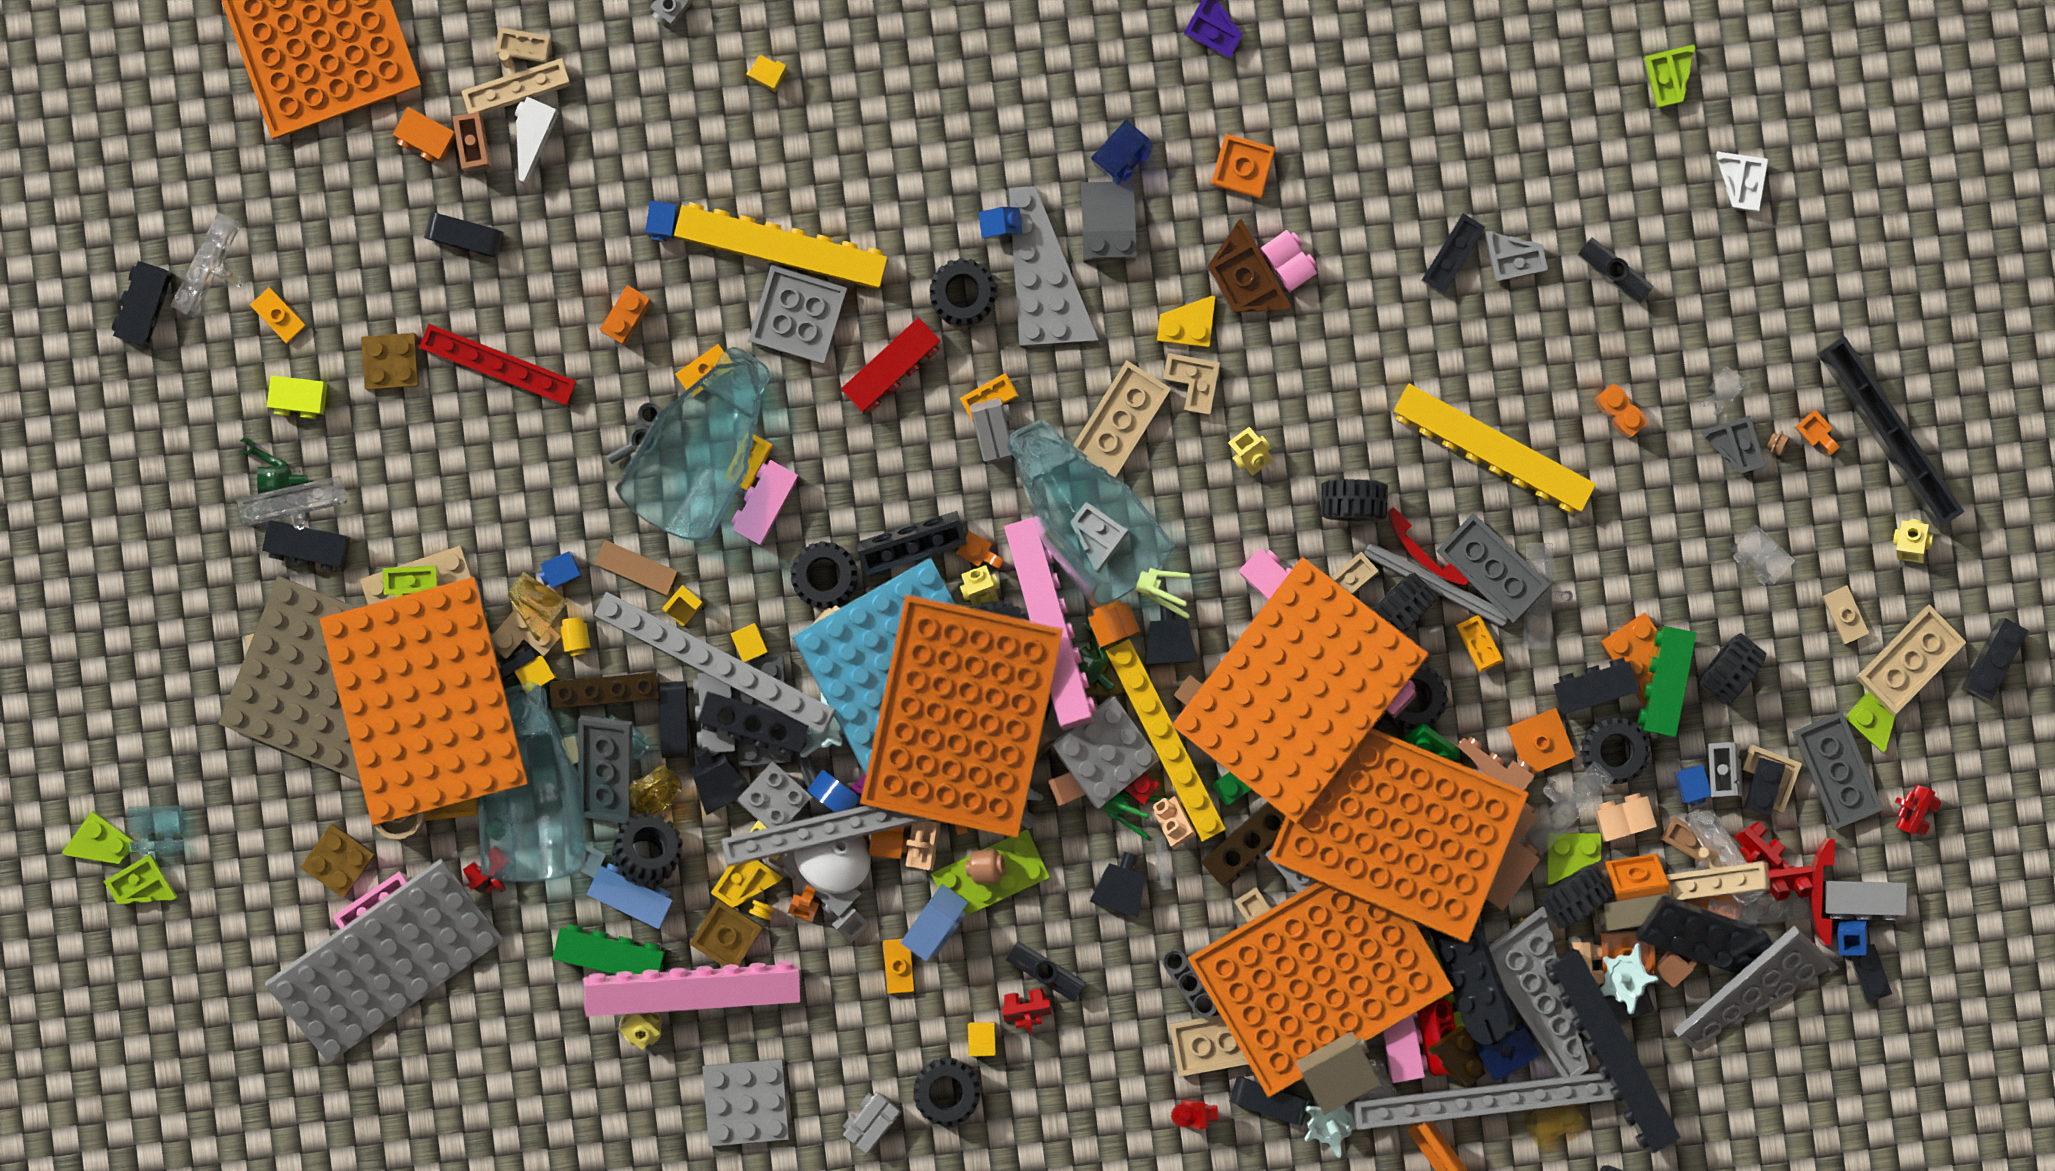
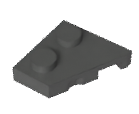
M1750 416L1701 430L1702 435L1740 474L1766 466Z

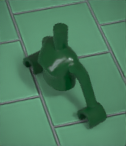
M243 438L240 442H249L251 447L248 451H240L241 453L246 455L253 454L263 461L275 465L272 467H258L257 469L258 494H274L275 496L264 500L252 508L242 507L240 509L242 511L249 510L251 513L248 520L242 519L240 521L251 523L255 520L256 514L284 501L290 494L292 486L308 485V476L292 475L287 462L258 449L252 440Z
M1083 622L1086 631L1090 632L1097 655L1087 646H1084L1079 651L1082 658V663H1078L1080 673L1085 672L1089 686L1098 682L1107 692H1110L1115 687V684L1105 675L1109 665V658L1104 647L1099 646L1092 627L1087 626Z

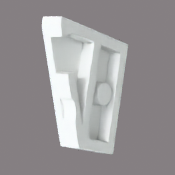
M1717 152V161L1732 208L1759 212L1768 159Z

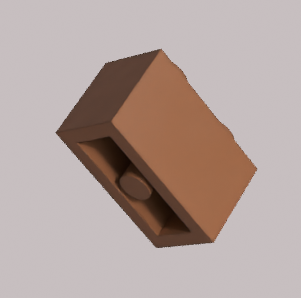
M479 112L452 116L461 168L464 172L468 173L492 168L482 115Z

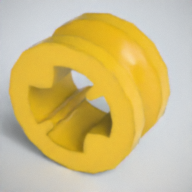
M753 900L754 908L750 909L749 913L771 920L770 913L775 911V907Z

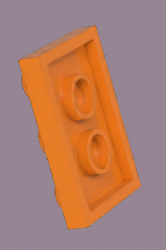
M1645 612L1600 641L1612 660L1622 657L1625 658L1626 662L1632 660L1641 687V691L1634 694L1644 708L1647 699L1643 698L1645 684L1650 683L1652 675L1651 672H1648L1651 657H1655L1657 647L1653 646L1657 629Z

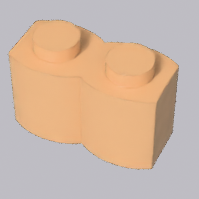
M1640 793L1625 796V802L1617 805L1614 800L1599 804L1600 809L1594 811L1603 842L1657 827L1648 796L1641 797Z

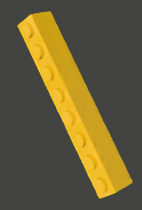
M689 202L688 206H681L674 233L676 239L878 290L881 289L888 258L883 256L884 251L875 248H868V251L857 249L858 245L851 242L843 241L842 245L832 243V238L817 235V238L806 236L807 232L795 228H792L791 232L780 230L781 225L766 222L765 226L756 224V219L740 215V219L729 217L730 213L720 209H715L714 213L705 211V206Z
M1411 384L1406 386L1392 414L1397 416L1395 420L1407 427L1412 424L1420 428L1418 433L1431 440L1435 436L1443 441L1442 446L1453 452H1456L1457 449L1466 453L1465 458L1478 465L1480 462L1489 465L1488 470L1500 477H1503L1505 474L1513 478L1512 483L1526 490L1527 486L1537 491L1535 494L1537 497L1546 502H1549L1551 499L1560 504L1558 508L1571 515L1574 512H1582L1596 483Z
M1130 639L1106 650L1109 661L1200 841H1204L1226 830L1175 728L1172 726V722Z

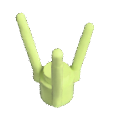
M1150 568L1148 573L1142 571L1135 591L1188 619L1190 617L1188 613L1163 598L1181 606H1186L1187 603L1159 590L1161 580L1156 578L1158 576L1189 579L1190 574L1158 571Z

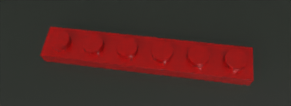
M429 323L419 345V348L566 406L569 404L577 383L576 380Z

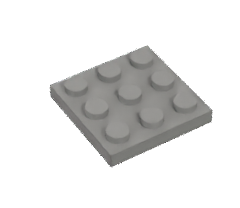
M771 265L748 342L825 364L847 288Z
M1110 696L1096 708V713L1092 714L1094 722L1071 728L1050 744L1095 808L1098 809L1160 760L1115 696Z
M783 1059L702 1066L709 1146L789 1139Z

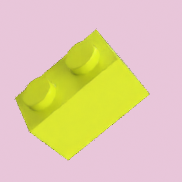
M270 376L267 407L274 409V414L290 416L291 411L300 412V417L316 419V414L324 415L328 384L323 381Z

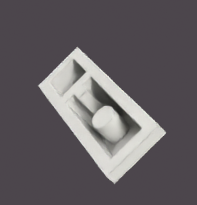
M526 97L525 102L521 101L515 112V116L518 117L516 128L519 180L525 185L529 182L559 114L556 109L529 97Z

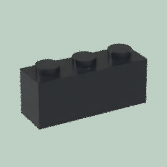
M138 261L136 266H132L128 278L131 281L129 289L123 292L120 300V305L123 306L120 316H116L112 324L114 337L149 348L173 276L172 272Z
M268 520L262 551L269 552L268 558L284 561L285 556L293 557L296 564L310 566L312 561L321 563L320 569L336 572L337 567L344 568L351 537Z
M2007 618L1998 619L1961 689L1983 701H1991L2029 630Z
M1622 657L1609 661L1610 667L1600 669L1599 665L1583 669L1585 674L1574 677V673H1569L1558 677L1559 682L1553 685L1562 714L1564 715L1640 692L1641 687L1632 660L1626 662L1625 658Z

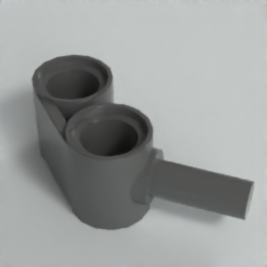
M647 402L640 406L634 432L631 435V439L628 440L629 443L606 455L611 465L633 452L636 454L638 452L648 453L655 448L664 415L657 404ZM649 408L656 409L658 413L657 418L652 422H647L644 419V412ZM643 433L650 436V443L644 448L637 445V438Z

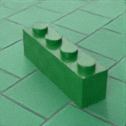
M1662 626L1660 631H1656L1653 646L1657 647L1656 655L1651 657L1648 672L1652 673L1650 683L1645 684L1643 698L1647 699L1645 709L1640 710L1638 724L1642 725L1641 730L1676 737L1697 632L1669 626Z
M567 923L566 928H559L553 960L613 974L618 972H631L632 975L643 974V971L657 970L661 973L666 952L660 950L661 945L645 942L644 946L634 944L635 939L625 936H619V939L616 940L608 938L609 933L599 930H593V933L590 934L582 932L583 927Z

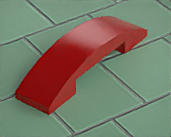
M1394 507L1387 512L1396 538L1417 564L1426 571L1452 584L1465 586L1469 582L1451 563H1448L1441 569L1405 533L1412 525Z
M1829 838L1823 839L1812 860L1811 868L1813 874L1810 881L1813 890L1810 896L1807 897L1808 914L1813 931L1819 943L1826 946H1831L1832 919L1822 918L1823 865L1834 866L1835 839Z

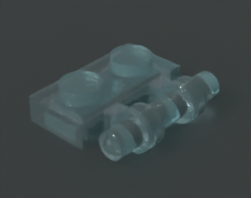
M182 805L128 807L129 834L140 833V841L129 842V852H140V855H145L148 852L165 851V854H172L173 851L184 850L183 840L172 839V832H183ZM148 833H164V840L148 841Z

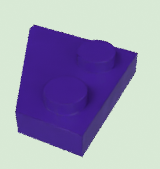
M1201 0L1183 35L1228 59L1231 58L1242 37L1238 27L1231 21L1228 13L1217 0Z

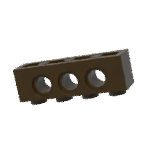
M652 672L550 682L552 708L658 700L659 673Z
M1267 801L1200 861L1201 864L1221 886L1225 883L1230 886L1241 876L1238 872L1245 865L1250 868L1260 859L1258 854L1264 848H1267L1268 851L1273 848L1286 815ZM1270 815H1275L1279 819V827L1273 831L1268 830L1265 826V820ZM1249 833H1256L1259 836L1260 842L1255 848H1249L1245 844V838ZM1232 850L1237 851L1240 856L1238 864L1234 866L1228 865L1225 861L1226 854Z

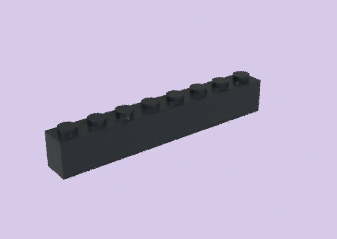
M1843 336L1819 351L1817 355L1934 527H1943L1964 513L1954 495L1847 338Z
M1571 949L1546 963L1549 970L1546 972L1549 981L1553 986H1558L1561 992L1559 999L1566 1010L1570 1008L1574 1016L1571 1019L1574 1027L1579 1033L1583 1032L1587 1040L1584 1042V1045L1592 1057L1596 1056L1600 1064L1597 1066V1069L1603 1079H1608L1613 1087L1610 1089V1093L1617 1103L1621 1102L1625 1109V1112L1622 1113L1627 1124L1630 1127L1634 1126L1638 1135L1635 1138L1641 1149H1646L1654 1154L1680 1139V1134L1580 951Z

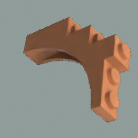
M1470 736L1468 740L1464 737L1462 738L1457 747L1475 762L1484 775L1523 791L1534 778V775L1530 773L1533 768L1520 759L1518 763L1512 760L1509 766L1505 768L1502 766L1505 762L1502 758L1493 752L1490 756L1481 750L1484 745ZM1526 802L1486 896L1488 901L1502 911L1540 861V858L1536 856L1539 852L1536 848L1527 842L1524 845L1520 844V841L1538 818L1534 815L1536 809Z

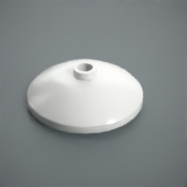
M863 836L794 852L797 867L803 877L814 887L828 893H845L855 889L866 878L871 864L869 847ZM836 845L839 846L842 849V851H839L836 848Z

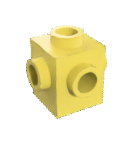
M1250 427L1228 442L1235 453L1232 459L1240 470L1246 468L1252 476L1273 461L1268 452L1271 449L1269 443L1263 436L1258 437Z
M1916 519L1902 521L1901 528L1895 529L1893 545H1897V559L1924 563L1926 549L1931 550L1933 534H1929V524H1924L1923 521Z
M986 565L961 574L965 584L960 586L965 601L971 600L973 607L981 606V603L999 601L995 590L1000 589L996 575H990Z
M656 1012L625 1014L620 1019L618 1030L624 1034L627 1042L643 1050L648 1044L653 1045L660 1038L662 1021Z

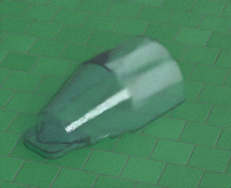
M731 347L724 351L710 371L655 416L615 487L619 498L624 504L646 522L664 532L697 542L710 539L748 472L750 449L753 447L754 440L752 438L758 420L762 393L770 379L768 367L738 347Z
M1035 421L1011 434L1007 442V448L1017 460L1016 468L1041 541L1093 607L1104 606L1133 591L1136 588L1142 571L1148 573L1150 568L1157 570L1173 551L1175 544L1122 481L1120 483L1116 482L1106 474L1107 470L1102 466L1098 468L1086 459V454L1061 437L1056 429L1046 421ZM1085 502H1088L1129 532L1100 573L1094 570L1070 523Z
M534 682L506 688L504 690L529 784L478 797L481 874L501 881L514 882L545 881L575 874L585 868L587 862L582 782L552 711L547 707L546 690Z

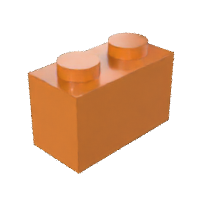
M407 107L393 133L399 139L397 141L398 145L409 151L414 147L421 151L420 156L431 163H434L435 160L443 163L456 139L454 131Z
M627 285L599 330L625 347L652 304L651 299Z

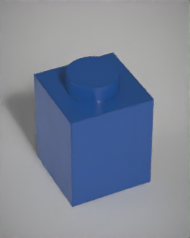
M649 202L645 232L648 236H651V240L667 242V238L674 239L678 212L676 204Z
M999 207L979 212L982 238L1000 239L1023 233L1020 207Z
M570 551L540 564L543 569L539 571L540 577L544 585H550L551 589H556L583 577L573 553Z
M1696 765L1673 772L1682 803L1690 802L1691 806L1706 803L1705 797L1711 796V790L1703 765Z
M1840 920L1838 927L1839 955L1867 954V920Z

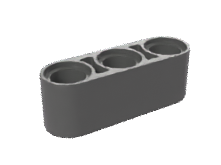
M1178 949L1167 950L1162 957V964L1198 1016L1202 1018L1212 1016L1217 1008L1189 960ZM1171 954L1181 956L1182 963L1178 968H1170L1167 965V958ZM1193 976L1196 978L1197 985L1193 990H1185L1182 987V981L1185 977ZM1208 998L1211 1000L1212 1007L1208 1012L1198 1010L1197 1003L1200 999Z

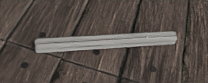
M1374 543L1368 544L1364 555L1370 560L1404 577L1416 573L1435 593L1499 626L1506 624L1508 618L1493 604L1437 577Z

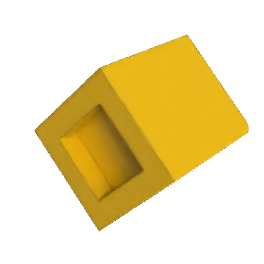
M759 55L752 69L747 71L746 76L748 79L776 93L788 69L785 64L779 61L774 62Z
M682 585L664 605L662 610L668 613L681 626H685L704 602Z
M756 623L731 633L743 662L769 653Z
M538 656L514 671L527 694H531L557 679L555 673H552L543 656Z
M970 1022L968 1024L969 1056L995 1055L994 1022Z

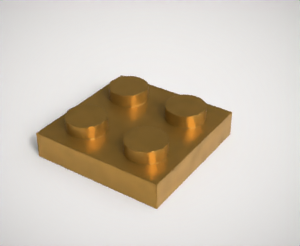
M415 333L361 337L365 390L419 386Z
M330 824L300 868L339 896L345 898L375 854L341 829Z
M718 899L689 945L722 966L731 964L739 966L763 927Z

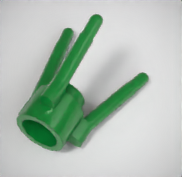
M1121 790L1104 804L1102 810L1109 812L1108 817L1116 819L1146 840L1149 839L1148 834L1119 815H1123L1127 811L1145 819L1149 818V814L1128 806L1129 800L1124 798L1133 799L1131 796ZM1151 795L1147 801L1159 802L1163 797Z

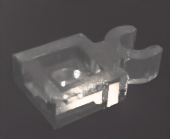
M1724 366L1709 387L1715 393L1705 398L1702 406L1706 407L1710 401H1714L1717 404V408L1713 414H1719L1724 407L1723 401L1726 400L1732 403L1747 381L1727 366Z

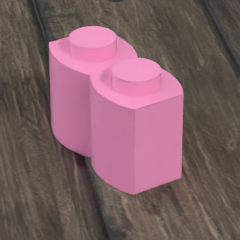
M1286 230L1259 250L1283 286L1290 293L1317 274L1315 268L1318 266L1310 254L1305 256L1301 251L1300 246H1302V242L1294 232L1290 234Z

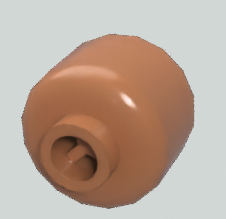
M995 849L974 851L969 861L965 863L966 874L977 885L998 883L1002 876L1006 875L1005 857L1002 854L1000 855Z

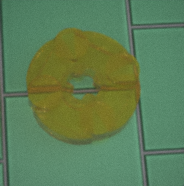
M664 765L659 766L652 773L634 781L630 785L632 792L630 801L640 814H644L643 811H649L654 814L669 807L677 799L674 794L678 789L681 792L682 782L673 770H668Z

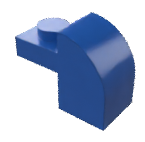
M823 769L807 790L835 813L867 806L860 804L861 797Z

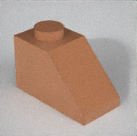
M1070 772L1048 781L1058 806L1086 795Z
M1666 951L1655 967L1654 972L1675 988L1693 971L1698 961Z

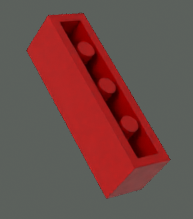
M918 317L841 388V391L863 414L866 411L872 413L882 403L879 399L884 394L888 393L891 395L901 386L899 381L905 375L911 377L919 370L920 365L918 363L922 359L927 357L929 360L940 350L938 347L941 343L940 339Z

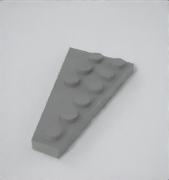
M1036 187L1009 188L1010 207H1020L1023 232L1022 234L1012 236L1019 345L1034 346L1099 341Z
M1541 907L1488 946L1508 999L1561 1077L1577 1076L1587 1071L1589 1066L1581 1038L1571 1020L1574 1016L1570 1008L1567 1010L1564 1008L1559 999L1561 992L1558 986H1553L1546 975V972L1549 971L1546 963L1557 958L1553 944L1552 932L1549 930L1546 919V910L1544 907Z
M1794 926L1711 999L1705 1002L1688 1019L1683 1021L1674 1032L1693 1049L1720 1034L1724 1026L1733 1021L1737 1025L1745 1020L1744 1015L1754 1010L1758 1013L1793 994L1797 986L1808 982L1810 985L1818 980L1817 976L1828 969L1830 972L1839 969V967Z

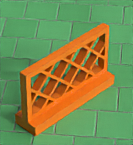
M1433 1121L1417 1122L1406 1129L1435 1171H1468Z

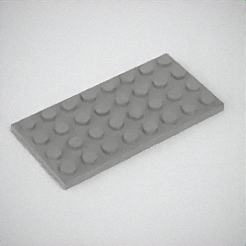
M440 859L267 980L265 986L325 1060L330 1063L501 943L503 937L443 860Z

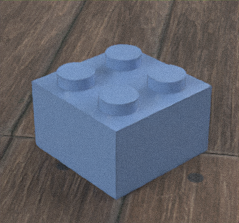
M941 884L900 943L925 961L928 960L931 954L937 956L967 914L963 909L968 902Z

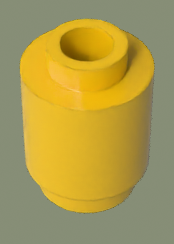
M583 617L562 620L563 626L560 629L564 652H570V656L586 654V649L591 648L587 623H584Z

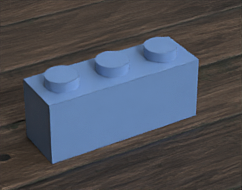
M608 863L607 867L601 865L586 895L660 929L674 902V899L669 897L671 892L659 886H656L654 890L647 887L646 883L637 886L635 885L636 881L631 880V882L625 880V875L620 876L617 872L618 866H614L611 863Z

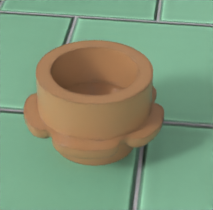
M1780 431L1779 434H1772L1767 445L1771 449L1770 453L1772 455L1775 453L1782 456L1790 439L1789 436L1783 434L1784 431Z

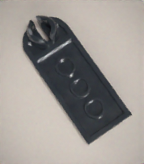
M1666 895L1661 896L1635 933L1638 941L1734 974L1741 973L1744 968L1748 967L1765 950L1773 945L1768 933L1761 928Z
M1478 918L1468 942L1428 926L1447 979L1454 989L1452 992L1469 1035L1475 1041L1482 1044H1491L1510 1038L1515 1030L1513 1010Z

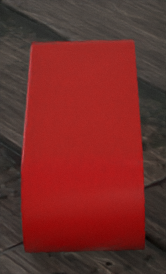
M1437 999L1417 1011L1419 1027L1429 1072L1433 1076H1450L1453 1074L1447 1072L1441 1064L1443 1062L1437 1055H1431L1427 1050L1429 1046L1456 1029L1450 1002L1446 999Z

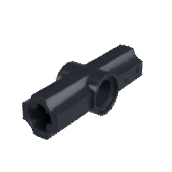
M1593 237L1589 239L1577 254L1579 258L1601 274L1606 282L1616 286L1638 305L1654 287L1630 268L1624 259L1615 256ZM1616 264L1621 268L1622 273L1620 277H1613L1610 274V265Z
M1018 940L1006 958L1007 962L1072 1002L1078 997L1086 983ZM1043 964H1048L1053 968V974L1048 979L1041 978L1038 975V968Z

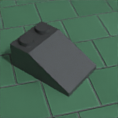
M1134 181L1081 182L1083 262L1136 260Z

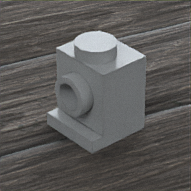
M655 0L650 6L654 12L652 17L663 26L668 23L673 27L691 5L692 1ZM666 1L673 2V7L671 9L664 8V3Z

